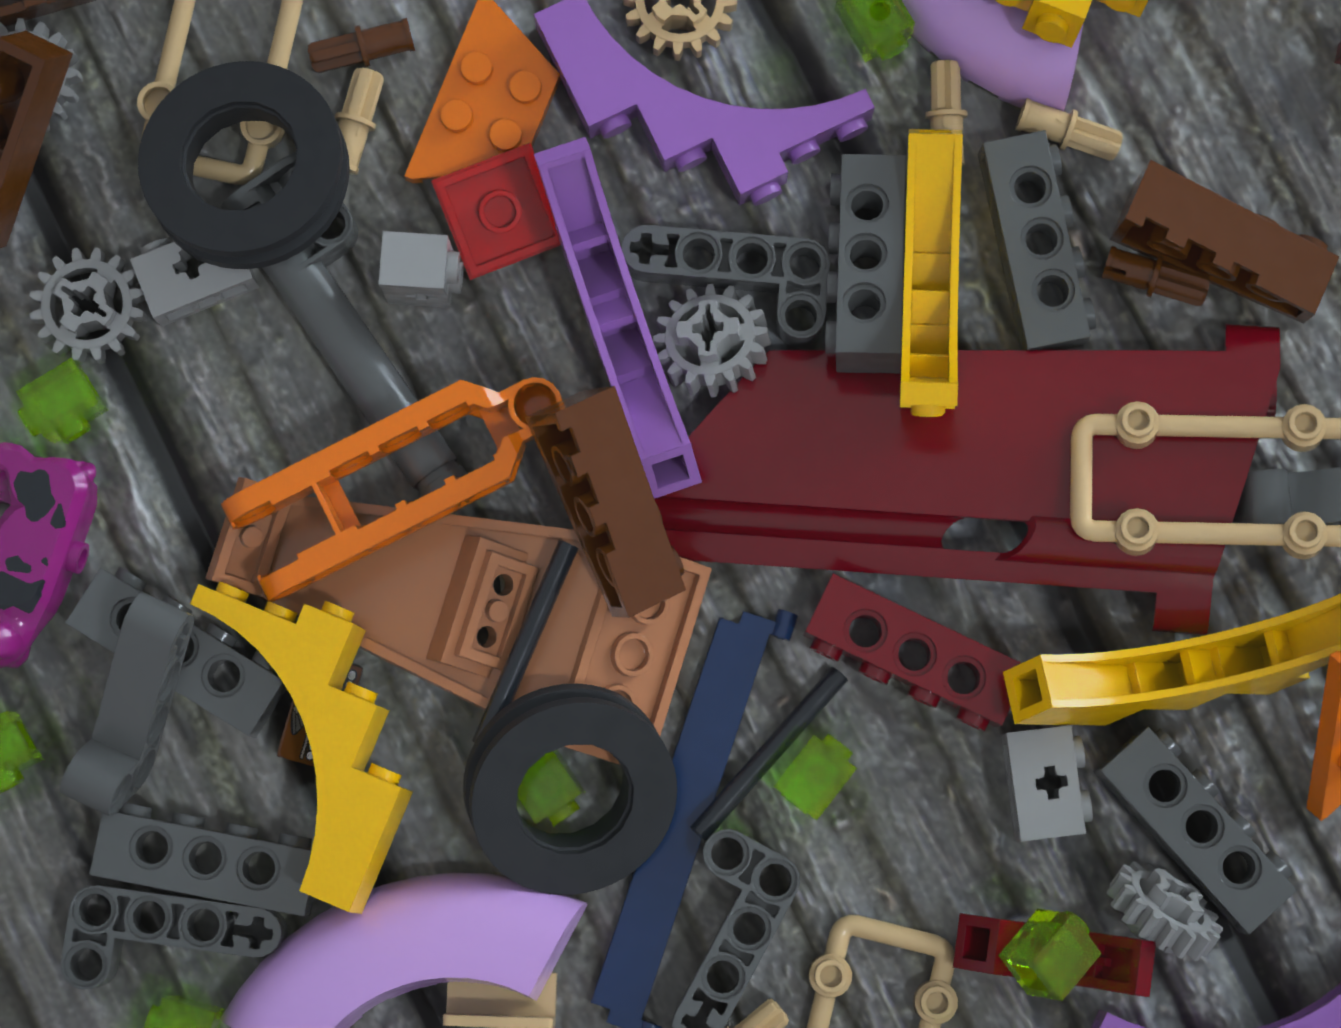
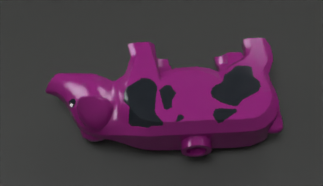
M2 442L0 443V504L6 503L11 506L0 518V668L9 667L16 669L28 660L32 643L58 611L73 573L80 574L86 565L89 556V544L85 543V539L97 506V485L94 483L97 470L94 464L60 457H34L20 445Z

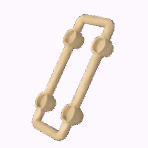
M174 0L155 82L143 87L137 98L138 110L145 119L143 132L157 106L175 88L196 0ZM282 0L267 63L287 69L303 0ZM266 121L240 122V129L248 142L244 162L236 164L198 156L194 163L193 176L234 185H244L261 174L268 149L275 147L281 142L285 130Z
M1136 401L1123 406L1118 414L1086 415L1078 420L1072 429L1070 520L1076 534L1084 540L1115 542L1121 551L1132 556L1148 553L1156 543L1282 546L1290 556L1297 559L1312 558L1323 547H1341V525H1326L1319 516L1306 511L1292 515L1285 524L1158 522L1153 514L1139 508L1127 510L1120 515L1117 521L1092 519L1094 435L1116 436L1124 446L1132 449L1147 447L1155 440L1156 436L1282 439L1284 444L1294 451L1307 452L1315 449L1322 439L1341 440V418H1325L1322 412L1312 405H1296L1288 410L1284 417L1158 415L1149 404Z
M847 915L839 918L833 924L829 932L824 954L815 958L808 970V980L815 994L806 1028H829L835 999L847 991L852 982V971L850 965L845 960L852 936L934 957L930 980L923 982L916 989L913 996V1006L920 1017L918 1028H941V1024L949 1021L955 1015L958 1008V998L955 990L951 987L955 969L953 968L955 951L947 939L936 934L860 915Z

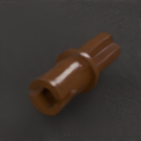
M407 18L361 30L360 25L355 26V32L311 42L308 45L310 62L316 73H323L364 62L365 67L370 66V60L409 50L410 52L415 51Z
M1111 246L1101 277L1105 280L1109 279L1147 291L1146 296L1150 298L1152 293H1156L1195 306H1202L1210 287V278L1208 276L1163 263L1164 257L1159 256L1157 260L1117 249L1115 246Z

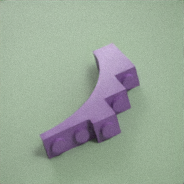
M562 0L534 14L536 30L556 70L560 73L561 81L590 139L599 134H602L604 139L616 136L630 128L632 125L630 120L638 117L664 172L674 167H677L679 172L692 169L707 159L705 153L712 150L739 205L752 200L754 206H757L777 197L782 193L780 186L787 183L788 170L784 161L790 159L792 164L801 163L821 151L819 145L834 137H838L840 142H844L860 135L868 129L866 122L870 121L873 116L875 107L866 89L837 100L789 109H756L728 105L706 99L671 84L634 59L608 33L595 16L587 0Z
M586 137L535 153L534 157L553 215L567 267L582 303L590 333L609 385L616 388L654 499L702 483L690 439L671 393L638 300Z

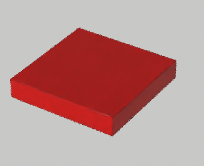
M531 143L431 180L458 252H460V257L464 263L469 280L561 245Z

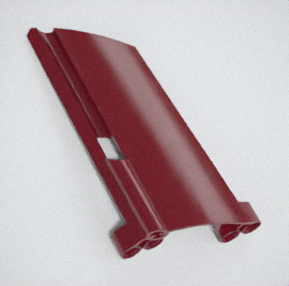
M1225 324V351L958 350V403L955 409H945V413L939 417L911 415V408L900 407V373L836 372V353H826L825 350H769L766 353L768 359L766 364H755L753 366L756 378L750 381L743 377L737 383L738 391L734 393L730 391L689 435L702 483L655 498L654 500L660 510L670 545L676 550L679 557L691 561L1155 592V614L1152 631L1207 635L1213 579L1221 561L1225 545L1156 543L1148 553L1132 556L1121 551L1115 542H1092L1084 540L1077 535L1072 528L1070 520L1072 429L1077 421L1086 415L1118 414L1123 406L1136 401L1149 404L1158 415L1275 417L1277 378L1280 372V328ZM1093 436L1092 519L1117 521L1120 515L1127 510L1139 508L1153 514L1158 522L1232 523L1259 438L1155 436V440L1147 447L1132 449L1124 446L1116 436ZM964 518L1025 522L1028 525V532L1024 540L1016 548L1005 553L944 549L941 542L947 529L953 523Z

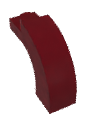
M960 913L953 968L1150 997L1156 943L1155 941Z

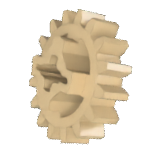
M623 0V5L636 8L626 14L627 26L641 25L636 33V41L639 44L651 38L654 40V55L659 56L665 47L673 48L674 60L680 61L683 49L690 48L694 56L699 58L702 57L703 42L707 41L715 48L720 45L721 38L717 29L731 31L733 20L725 13L737 11V0H715L716 5L711 18L707 14V9L701 4L703 0H690L689 8L687 9L681 4L672 8L671 0H659L652 7V12L649 14L646 11L645 0ZM671 29L688 30L689 33L678 34L668 31Z

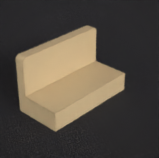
M551 973L537 1001L518 992L498 986L468 982H448L446 1014H443V1026L555 1028L558 973Z

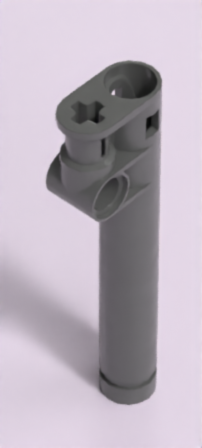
M296 151L233 192L223 202L222 209L247 210L268 202L286 186L295 168ZM342 203L336 217L345 221V228L339 237L334 239L320 237L299 254L280 263L262 268L367 422L372 425L418 400L327 269V266L347 254L355 246L358 239V227L349 209ZM438 430L390 454L413 489L419 491V498L445 485L444 479L452 475L461 477L468 474L463 465L457 463L458 458Z

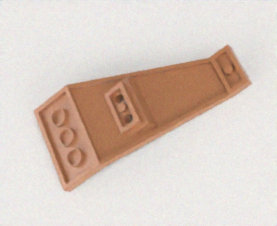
M239 477L233 495L257 482ZM306 496L255 523L239 529H232L227 517H225L205 579L215 583L221 581L267 602L268 600L257 580V576L277 571L298 559L296 554L335 535L318 498ZM350 502L361 526L367 525L397 509L396 507ZM449 514L272 603L298 613L296 617H299L304 604L321 610L324 601L354 612L351 623L366 630L359 646L360 649L485 711L558 540L564 541L579 549L513 701L530 692L553 685H594L616 692L638 706L649 718L660 736L712 568L680 557L684 566V575L681 577L686 588L685 591L630 618L612 617L574 529ZM502 575L505 586L502 592L497 594L493 583L497 576ZM485 626L489 634L488 640L485 644L480 645L477 641V633ZM594 745L564 746L565 748L620 765L619 761L609 751Z

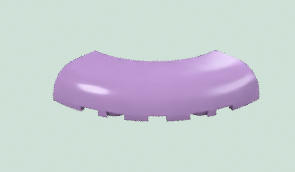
M889 0L893 9L903 20L902 24L929 53L932 51L941 60H955L958 62L960 76L964 81L968 82L970 80L997 95V99L1022 108L1025 100L1029 98L1034 102L1064 111L1074 75L1083 25L1072 48L1060 43L1045 41L1037 34L1022 29L1028 12L1014 6H1004L995 0Z
M444 873L417 876L384 884L372 889L362 914L350 913L333 906L288 936L273 953L269 954L239 988L220 1021L231 1028H350L363 1017L364 1013L387 999H392L415 989L446 982H468L498 986L518 992L537 1001L588 904L570 895L547 894L521 886L506 876L487 873Z

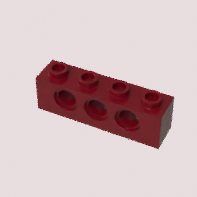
M834 573L832 574L803 636L813 640L809 649L836 662H839L843 654L861 663L858 670L859 673L881 684L887 685L890 678H893L908 685L910 688L907 696L932 708H936L939 701L959 710L956 716L957 720L985 732L988 724L996 728L1003 725L1011 708L1003 671L1019 665L1021 662ZM866 618L875 623L879 632L875 645L861 647L852 641L849 628L854 620ZM914 641L924 647L927 653V662L921 670L912 671L901 664L898 652L903 643ZM963 664L974 672L976 682L970 693L960 694L950 687L948 672L953 665Z

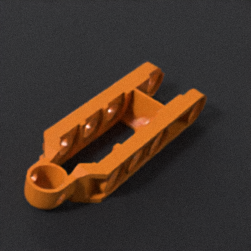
M532 377L524 379L500 392L459 380L237 492L221 503V507L232 529H239L255 523L315 492L335 535L296 554L298 557L296 561L277 571L257 576V580L268 602H273L289 596L514 482L526 443L534 439L525 417L563 399L554 384L544 378ZM467 415L484 420L497 446L496 454L493 455L494 460L464 476L455 477L452 475L444 479L446 484L439 489L411 502L403 500L395 504L397 509L361 526L339 482L340 479Z

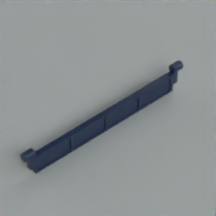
M778 609L775 620L772 621L743 611L739 624L723 618L718 619L672 757L677 778V800L671 824L654 853L633 873L591 999V1003L610 1009L606 1023L621 1028H662V1026L651 1021L642 1020L702 841V838L690 826L717 796L769 636L790 641L798 619V615Z

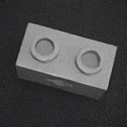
M383 231L378 285L388 304L451 308L452 293H462L464 263L460 262V252L453 251L448 235Z
M170 238L158 239L144 245L140 249L141 255L130 259L151 315L161 327L260 288L253 269H230L208 264L185 252L175 242H171ZM191 259H196L201 264L198 267L199 276L191 279L186 274L189 270L187 262Z
M1071 725L1002 734L1001 742L1015 842L1086 834L1085 822H1092L1093 813L1088 789L1080 790L1077 769L1085 768V752L1081 736H1073ZM1044 767H1048L1050 776L1059 777L1061 781V787L1052 790V799L1049 800L1047 791L1043 789L1037 790L1035 785L1036 779L1044 777Z

